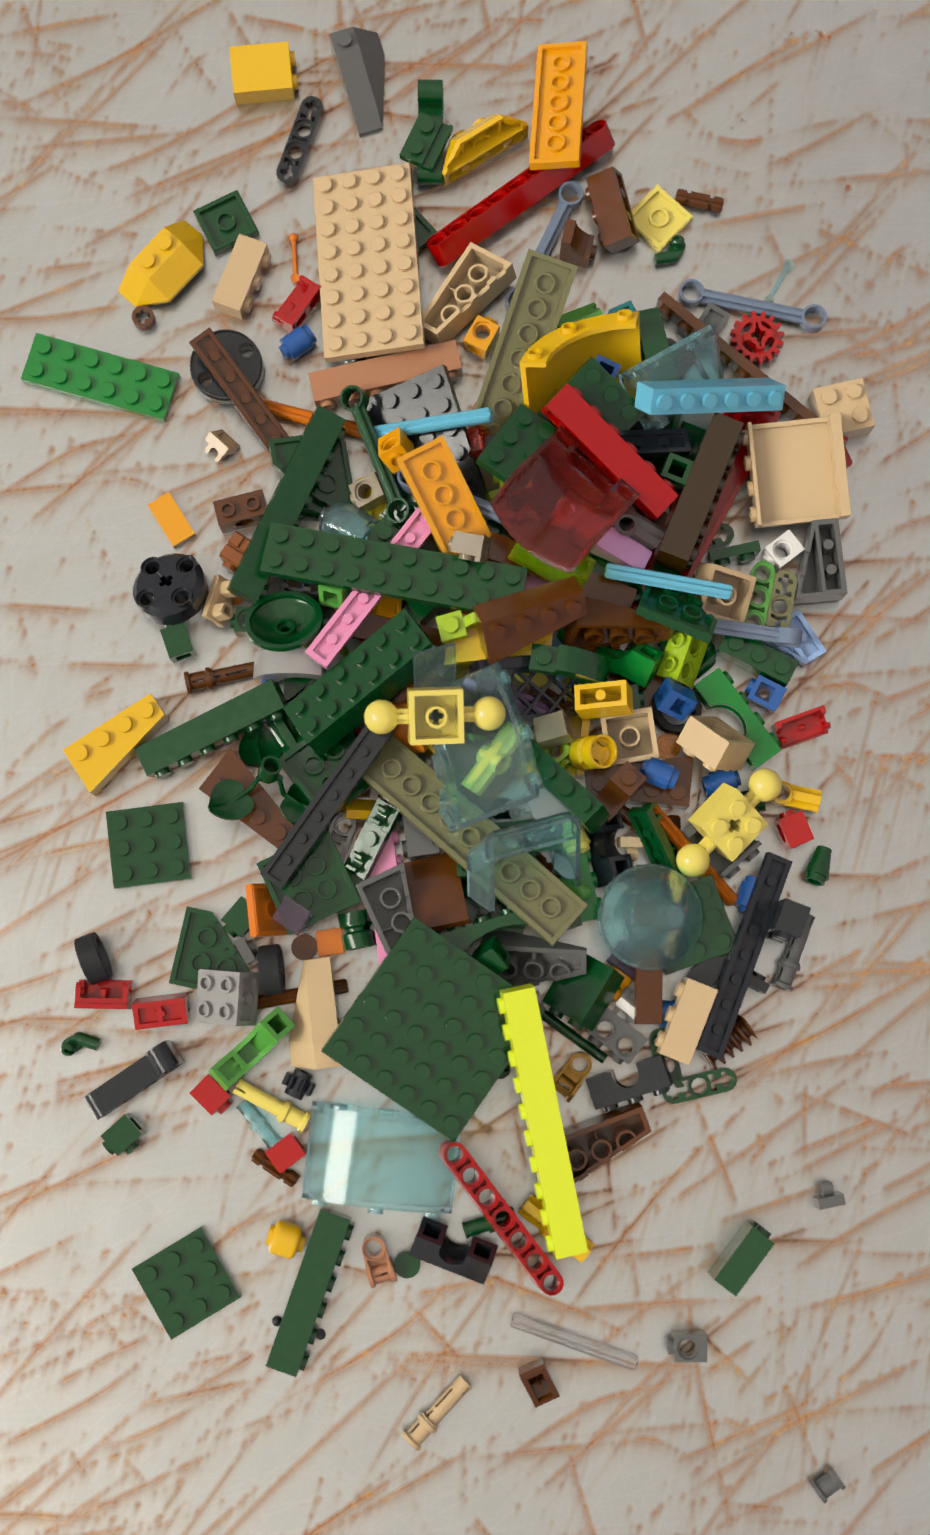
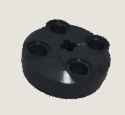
M228 329L214 331L216 337L248 381L257 390L264 374L263 360L258 347L249 337L241 332ZM193 350L190 358V373L199 393L208 400L218 404H233ZM246 350L253 351V354L249 357L242 356V353ZM203 379H212L209 385H201Z
M179 553L145 559L141 564L140 572L133 585V597L140 611L148 619L161 625H175L192 618L205 604L209 591L207 577L195 557Z

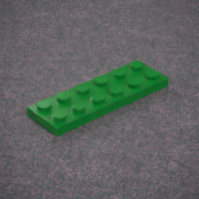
M39 333L35 334L21 376V380L24 383L166 422L180 379V374L174 371Z

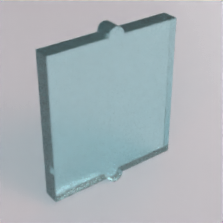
M454 643L438 647L433 645L430 649L413 653L414 688L444 687L456 683V645Z

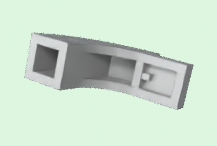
M298 648L286 652L264 649L255 653L253 679L266 681L272 679L277 682L286 678L319 679L340 662L345 655L338 654L326 670L305 654L307 648Z

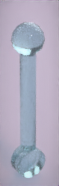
M788 259L784 262L783 271L770 294L764 298V301L774 302L773 297L787 272L794 266L792 260Z

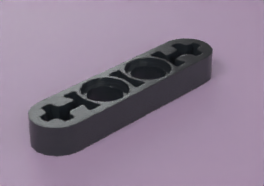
M315 96L306 97L302 101L278 164L276 175L278 183L284 188H293L298 184L324 113L322 101ZM314 105L317 110L312 111L311 120H309L308 108L311 109ZM302 126H307L311 129L310 134L307 136H300L297 131ZM294 148H299L303 151L302 156L296 159L290 157L289 153ZM290 164L292 165L291 173L293 177L289 176L286 180L283 174L288 173Z

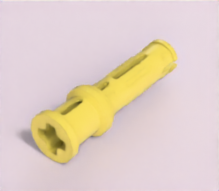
M240 1078L233 1091L234 1095L236 1094L275 1115L278 1122H285L297 1128V1132L300 1134L312 1114L310 1111L305 1112L293 1106L290 1100H285V1102L249 1084L242 1078Z

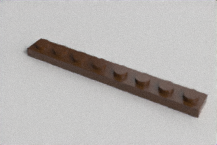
M665 291L658 298L656 307L659 308L661 317L672 321L680 333L685 336L689 335L694 339L696 345L701 350L711 353L715 357L716 362L722 367H728L734 372L736 378H770ZM785 390L783 408L780 410L782 411L781 415L785 414L791 420L818 418Z

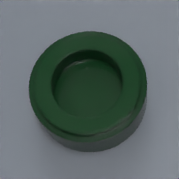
M410 1250L399 1252L394 1260L395 1272L402 1278H412L420 1269L421 1261L409 1256Z

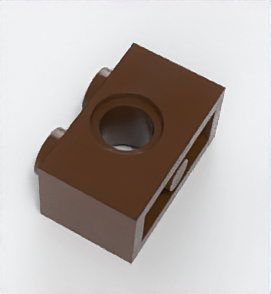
M262 489L213 501L218 525L222 533L258 525L267 507L266 497Z

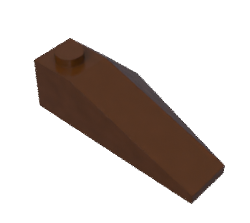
M585 598L587 614L564 626L562 645L596 652V647L611 645L612 649H618L620 645L633 641L637 645L666 641L670 639L674 630L635 614L636 610L600 599Z

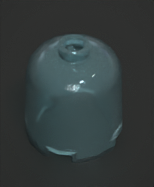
M337 502L328 509L325 508L318 518L320 522L319 531L367 539L369 530L380 521L378 518L348 502Z

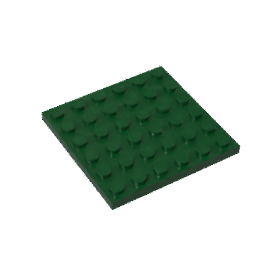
M413 917L322 1047L321 1052L454 1142L509 1063L507 1051H511L510 1041H505L502 1025L506 1024L504 1014L499 1013L497 998H501L499 990L515 986ZM538 1003L540 1015L542 1016L546 1008Z

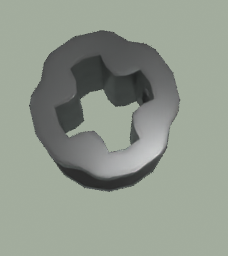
M832 1467L828 1468V1473L816 1482L813 1480L810 1482L824 1504L828 1502L827 1498L836 1491L846 1488Z

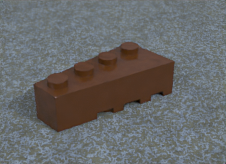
M232 748L227 751L199 788L208 797H210L214 786L222 780H236L243 785L244 790L248 789L255 780L254 775ZM258 783L253 791L248 794L254 801V808L248 816L240 819V821L278 849L294 825L284 818L278 805L261 784Z
M640 1102L628 1104L564 1129L574 1184L583 1180L601 1165L603 1166L619 1152L626 1150L652 1132Z

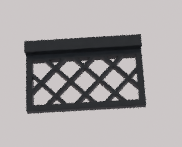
M531 656L503 658L492 665H489L487 659L471 662L472 673L475 672L478 700L485 697V695L495 697L502 686L513 694L507 704L504 705L506 713L509 715L506 716L504 722L533 720V718L550 714L554 708L558 711L563 710L568 716H579L575 711L574 685H579L578 681L571 679L565 687L556 679L557 675L544 674L549 680L540 689L531 681L536 672H529ZM523 673H530V674H529L528 677H526ZM512 674H517L524 680L517 691L506 683ZM498 675H505V677L502 679ZM483 676H492L499 682L492 693L484 688ZM552 682L562 690L555 701L545 693V690ZM527 684L538 693L530 703L520 695ZM565 694L573 700L574 711H565L558 705ZM541 696L551 704L546 713H540L533 707ZM516 698L526 706L523 713L518 716L508 709ZM530 710L534 713L527 715Z

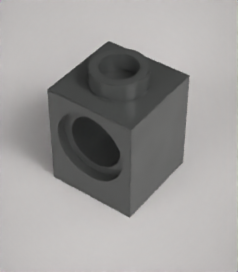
M671 1330L672 1338H667V1353L672 1354L674 1362H707V1334L704 1330ZM682 1341H693V1348L689 1352L680 1351Z

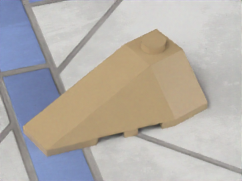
M330 956L304 959L292 1019L296 1026L290 1032L288 1041L292 1067L317 1070L341 1066L321 1052L322 1047L339 1024Z

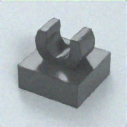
M832 1181L818 1182L821 1195L813 1196L815 1208L822 1210L846 1205L844 1194L839 1191L834 1192Z

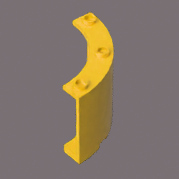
M622 309L617 313L594 316L576 322H566L560 328L536 341L526 351L520 361L524 406L537 414L539 409L590 356L596 359L598 354L621 365L615 380L635 399L637 381H643L639 311L632 312L628 309Z

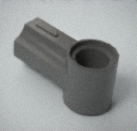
M622 504L614 512L615 528L620 535L630 536L651 550L656 548L662 541L665 530L637 513L633 505ZM624 517L632 518L628 523L620 521Z

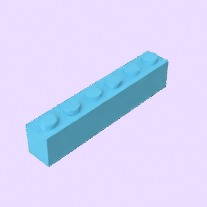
M771 378L637 381L634 407L649 415L777 411L783 408L786 385Z

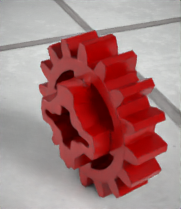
M752 311L750 318L743 314L741 322L735 321L733 326L735 329H731L729 335L732 337L729 344L735 346L734 349L751 363L757 361V365L761 367L763 360L770 364L773 359L772 356L778 357L779 349H782L784 345L781 339H783L785 333L782 331L778 332L781 323L774 324L773 315L767 319L765 318L764 311L760 316H757L756 312ZM749 326L748 332H744V333L741 335V332L743 331V329H745L746 327ZM770 343H773L772 347L764 352L765 346H769Z

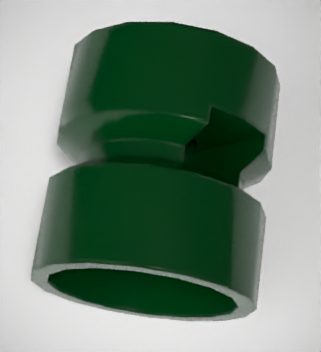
M366 909L338 914L340 929L345 932L341 936L344 951L377 945L375 931L370 929L373 923Z

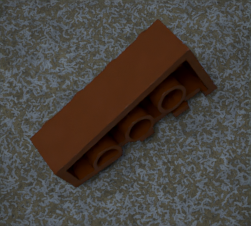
M575 576L473 606L481 649L489 665L500 661L587 614L585 594Z
M684 756L663 759L662 761L675 765L674 768L680 770L673 790L669 788L664 790L645 782L643 787L627 804L643 806L645 803H656L661 808L686 810L690 803L694 757ZM643 762L632 765L640 771ZM622 765L587 770L584 787L596 797Z

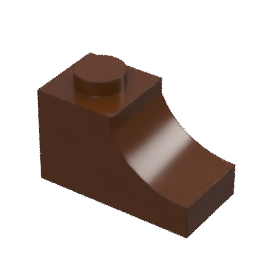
M566 219L559 260L588 269L589 261L595 260L598 246L593 245L595 235H590L581 230L576 220Z
M628 761L610 778L605 787L595 797L611 815L606 820L607 823L643 787L647 779Z

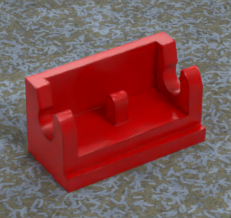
M303 275L299 277L298 284L279 310L275 311L272 316L274 322L289 332L298 326L301 327L320 301L321 286Z
M824 705L777 721L771 726L773 733L781 743L779 745L781 750L829 733L828 730L831 728V724L825 719L826 709Z
M79 979L75 987L74 1008L132 1009L133 980H106L91 985L87 980Z
M188 992L136 998L132 1003L135 1030L188 1024L190 1010L187 1007L189 1000Z

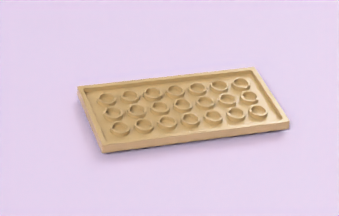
M410 162L313 178L325 361L329 363L425 348Z

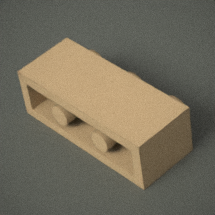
M239 233L212 299L216 311L243 320L245 313L251 311L253 305L252 296L255 290L258 291L262 283L261 274L264 268H268L272 255L269 252L267 243Z
M687 977L684 978V981L678 982L674 992V996H677L674 1006L670 1005L664 1018L665 1021H668L665 1030L659 1031L655 1041V1045L658 1046L656 1051L659 1054L690 1065L716 998L717 989Z

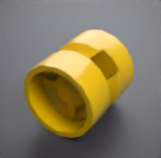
M605 734L578 737L571 743L569 748L570 761L572 765L580 770L608 768L614 764L618 753L615 741Z

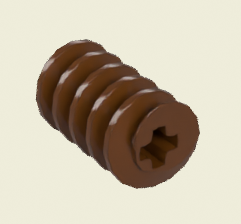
M739 1014L724 1055L728 1054L732 1058L735 1057L734 1048L740 1052L744 1051L742 1042L752 1046L750 1037L753 1036L758 1039L748 1022ZM702 1053L711 1067L717 1070L716 1060L718 1059ZM723 1055L722 1060L719 1061L726 1064L725 1056Z

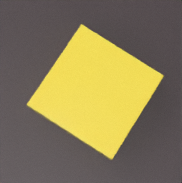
M658 184L632 210L638 236L657 253L662 252L671 243L672 237L679 235L694 218L691 213Z

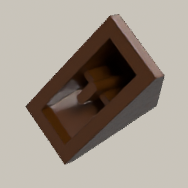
M543 1357L518 1368L520 1379L535 1408L560 1397Z

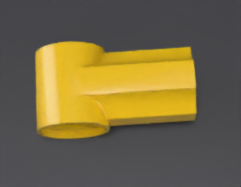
M782 781V788L787 793L786 799L780 800L775 798L769 801L776 807L785 806L817 813L821 803L822 791Z

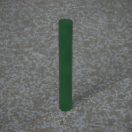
M547 1010L544 1011L541 1020L600 1063L605 1061L608 1056L605 1052Z

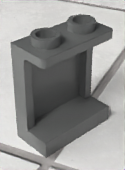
M691 823L681 831L694 844H698L704 838ZM754 839L733 862L718 854L714 849L709 854L710 865L722 879L725 876L730 879L741 870L738 865L744 859L750 862L760 853L757 848L762 843Z

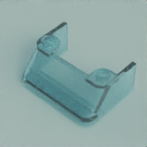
M562 812L495 830L474 845L467 855L468 896L488 911H495L494 861L537 849L544 852L552 850V871L574 886H580L581 823L578 817L570 812Z

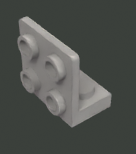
M199 969L195 1021L230 1026L256 1025L259 990L258 972Z

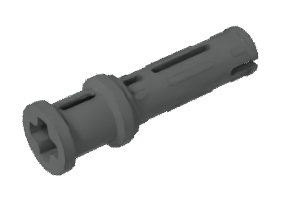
M809 914L801 938L789 942L784 956L778 960L779 967L776 976L770 982L772 986L788 992L793 991L792 983L796 972L801 969L800 957L815 920L813 915Z

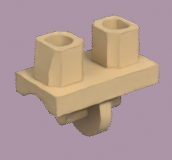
M220 574L214 575L202 612L203 618L213 621L219 628L225 627L227 619L233 617L234 608L232 602L234 597L237 596L226 590L230 580H227Z

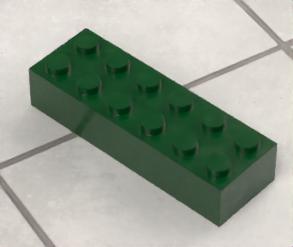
M404 608L283 709L305 742L322 756L364 721V713L369 704L376 700L389 701L443 657V655L420 624Z

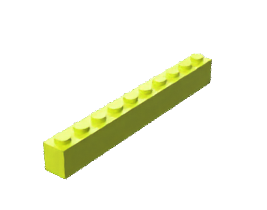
M529 983L499 990L501 998H497L499 1013L505 1016L506 1024L502 1025L505 1041H510L511 1051H507L510 1067H515L517 1077L513 1078V1085L516 1094L520 1093L522 1103L518 1104L521 1120H526L527 1130L523 1131L526 1146H531L533 1156L529 1157V1164L532 1173L536 1172L538 1182L534 1183L537 1199H542L543 1209L539 1210L542 1225H547L549 1235L545 1236L548 1252H553L556 1259L587 1253L588 1248L535 986Z

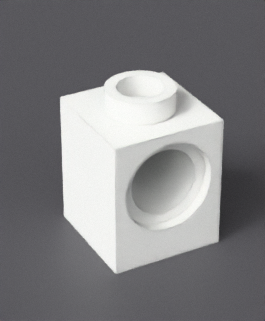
M787 530L764 548L761 553L763 555L762 560L770 562L775 572L778 573L798 558L805 548L793 533ZM775 549H784L787 553V557H778L775 553Z

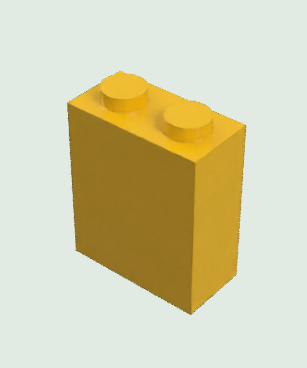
M288 41L229 47L233 94L236 105L295 100L294 90L298 89L297 74H292V67L296 66L295 51H290Z

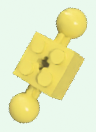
M460 686L407 688V708H396L389 701L376 700L368 705L364 713L366 726L376 734H387L396 725L408 724V742L410 745L464 743V722H474L480 729L492 731L499 728L506 718L504 704L495 697L486 696L480 698L474 706H464L463 689ZM434 709L442 713V716L437 717L436 722H433V719L429 717V714L433 713Z
M763 768L755 771L748 782L749 791L744 796L738 789L723 782L692 814L688 821L704 838L698 844H687L678 851L676 864L681 873L689 877H698L704 874L710 864L709 854L714 849L718 854L733 862L765 829L768 823L754 807L760 801L769 802L779 796L782 790V780L774 770Z

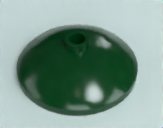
M281 591L269 594L256 601L246 613L244 626L248 638L258 647L269 651L286 652L307 645L319 634L323 625V613L320 605L312 597L295 591Z

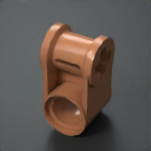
M377 1232L368 1234L362 1244V1254L371 1288H375L376 1284L389 1280L393 1282L398 1281L394 1263L390 1257L384 1236ZM378 1241L382 1249L377 1253H372L367 1248L368 1242Z

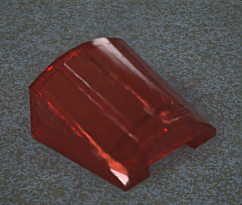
M560 426L510 475L490 502V505L507 532L525 550L542 562L572 574L639 498L640 494L622 478L615 484L576 451L581 443Z

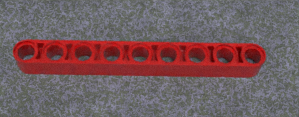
M597 120L582 129L580 167L530 170V167H528L432 235L426 241V245L437 266L442 267L452 263L463 254L470 242L476 245L609 152L615 146V141L605 120Z

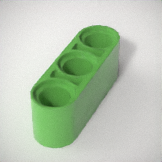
M760 561L753 566L749 575L757 577L752 595H760L763 604H755L750 600L744 623H746L747 619H754L758 625L765 626L775 569L770 562ZM763 570L766 572L767 579H759L756 576V571Z

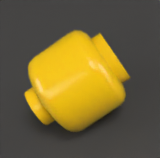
M279 1220L275 1225H270L265 1245L269 1246L268 1250L271 1254L292 1259L296 1252L302 1253L306 1237L302 1236L301 1226Z

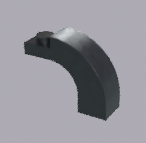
M728 956L715 957L696 964L683 975L680 981H684V978L687 977L711 986L720 980ZM753 971L748 987L760 994H766L770 984L764 982L765 976Z

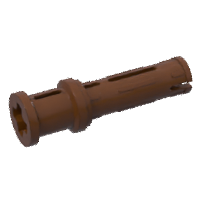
M254 662L214 670L212 667H205V670L194 673L186 671L184 672L187 692L188 694H193V691L205 688L213 690L218 684L253 677ZM248 669V672H243L229 676L226 675L227 673ZM222 675L220 678H215L214 676ZM203 678L205 679L204 681H201V682H196V683L193 682L194 680H199V679H203Z

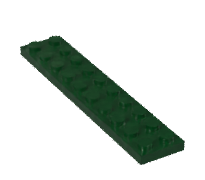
M271 522L260 573L473 613L474 605L524 591L528 568L486 561L484 564L475 562V559L474 561L458 559V555Z

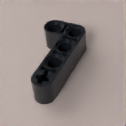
M165 1040L146 1052L144 1057L83 1098L97 1121L184 1063L170 1040Z

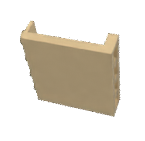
M841 412L830 413L828 417L752 425L751 422H747L745 430H741V432L745 433L742 445L747 446V456H744V469L749 471L750 481L746 482L748 497L752 496L753 507H749L750 522L755 523V528L811 523L813 520L838 518L840 520L851 516Z

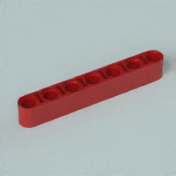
M446 1140L439 1148L440 1159L536 1287L546 1295L554 1296L559 1294L564 1286L561 1274L468 1150L457 1141ZM456 1146L459 1151L458 1156L454 1160H448V1150ZM473 1168L475 1173L473 1179L464 1181L463 1174L465 1170ZM485 1189H489L490 1199L487 1202L481 1203L479 1200L480 1193ZM500 1211H505L506 1220L501 1224H497L496 1215ZM517 1232H521V1242L513 1245L512 1236ZM537 1253V1263L529 1266L528 1258L530 1255ZM553 1275V1284L549 1287H544L545 1278Z

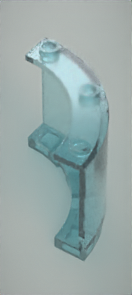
M498 662L442 686H460L463 689L464 706H474L480 698L491 696L499 699L506 709L504 723L495 730L486 731L480 729L474 722H464V743L432 744L435 754L431 756L435 773L438 779L443 781V788L439 789V813L451 833L539 797V786L542 785V780L537 771L536 760L530 741L533 739V734L527 724L525 725L510 688V676L506 669H501ZM434 709L433 713L429 714L433 722L437 721V717L442 716V713H439L437 709Z
M312 1101L302 1198L311 1199L312 1205L328 1206V1203L364 1207L367 1208V1213L383 1214V1210L425 1213L424 1216L429 1218H440L441 1213L452 1214L455 1178L439 1157L440 1145L450 1139L410 1112L384 1108H365L359 1105L337 1102ZM456 1146L448 1150V1160H454L458 1156V1148Z

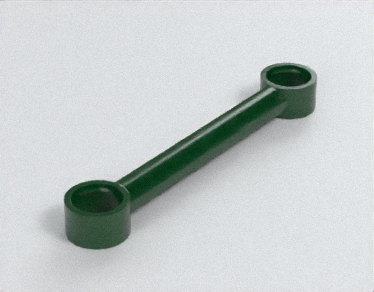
M349 385L342 390L340 403L344 409L353 414L388 500L385 509L387 518L391 522L403 526L414 513L415 507L410 501L403 499L393 473L379 458V438L366 409L369 404L368 393L356 385ZM359 391L360 401L355 407L351 408L349 406V398L354 392ZM400 503H405L407 508L405 516L400 520H396L394 516L395 508Z

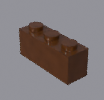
M611 166L587 177L588 187L586 188V194L593 204L592 217L600 230L598 234L600 245L611 253H616L639 243L622 173Z

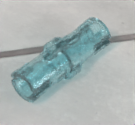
M244 1100L236 1107L250 1124V1130L258 1134L268 1149L282 1139L267 1121L269 1119L267 1115L263 1116L255 1104Z

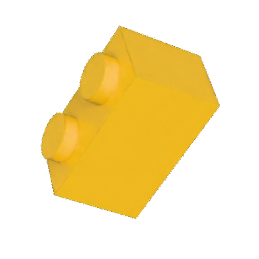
M627 680L574 685L575 711L582 720L633 715V691Z

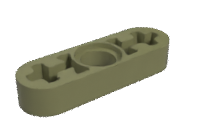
M779 571L774 578L765 626L774 627L776 619L781 620L779 627H789L797 587V577L792 571ZM783 577L788 578V583H791L787 586L785 595L780 594L782 583L778 582L782 581ZM776 601H783L787 604L788 609L785 613H777L773 608V604Z

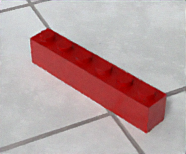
M567 383L540 411L650 521L657 519L679 496L674 491V486L656 473L657 470L652 463L647 460L644 461L638 455V450L632 443L625 442L619 436L620 432L613 424H607L601 417V412L582 398L583 394L578 388Z

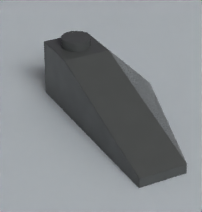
M356 27L329 33L331 49L359 137L383 130L385 54L378 33Z
M492 931L483 935L481 941L482 944L495 935L510 954L509 966L498 975L515 987L529 983L533 986H538L540 982L552 979L555 981L584 975L587 972V948L558 941L551 946L543 938L512 931Z

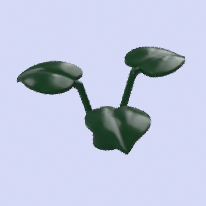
M261 724L262 728L260 730L244 734L238 749L239 756L246 765L258 764L259 769L255 780L246 790L236 780L225 779L220 781L211 791L208 810L216 817L224 820L243 819L254 808V801L248 794L253 791L260 781L266 784H272L277 781L280 793L285 798L280 804L281 813L287 821L296 824L310 803L295 784L289 787L288 793L285 792L282 781L283 776L280 775L282 763L279 759L282 753L281 746L275 736L264 724Z

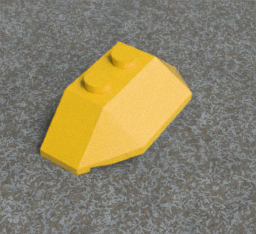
M491 114L486 118H479L474 122L473 126L465 131L460 130L456 132L449 141L442 170L444 186L446 187L527 138L529 129L527 122L501 114Z
M186 220L163 227L130 262L118 293L135 307L171 302L204 267L203 235Z

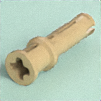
M459 1375L431 1408L425 1413H419L417 1416L418 1420L407 1431L404 1430L401 1433L415 1450L419 1451L422 1442L431 1433L435 1434L440 1421L472 1388L468 1381Z

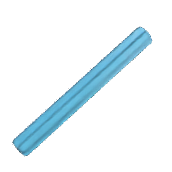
M485 407L377 425L374 428L378 438L397 427H400L406 436L489 423L493 421V411L491 408Z
M607 563L604 570V576L614 580L726 600L730 599L732 595V585L614 563Z

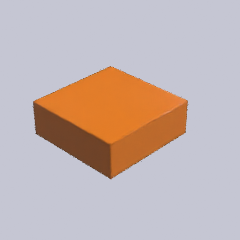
M340 928L316 931L318 957L345 954L341 938L343 932Z

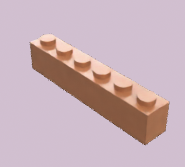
M456 340L428 345L423 349L393 353L310 372L308 376L316 408L320 405L327 410H331L336 405L341 404L340 394L349 385L360 387L371 397L441 365L447 366L451 381H456L458 377L462 376V365ZM359 391L354 392L350 396L349 405L360 401Z

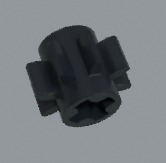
M295 1068L293 1073L286 1072L281 1084L286 1086L284 1093L298 1100H302L304 1095L311 1096L316 1085L311 1082L313 1075L299 1068Z

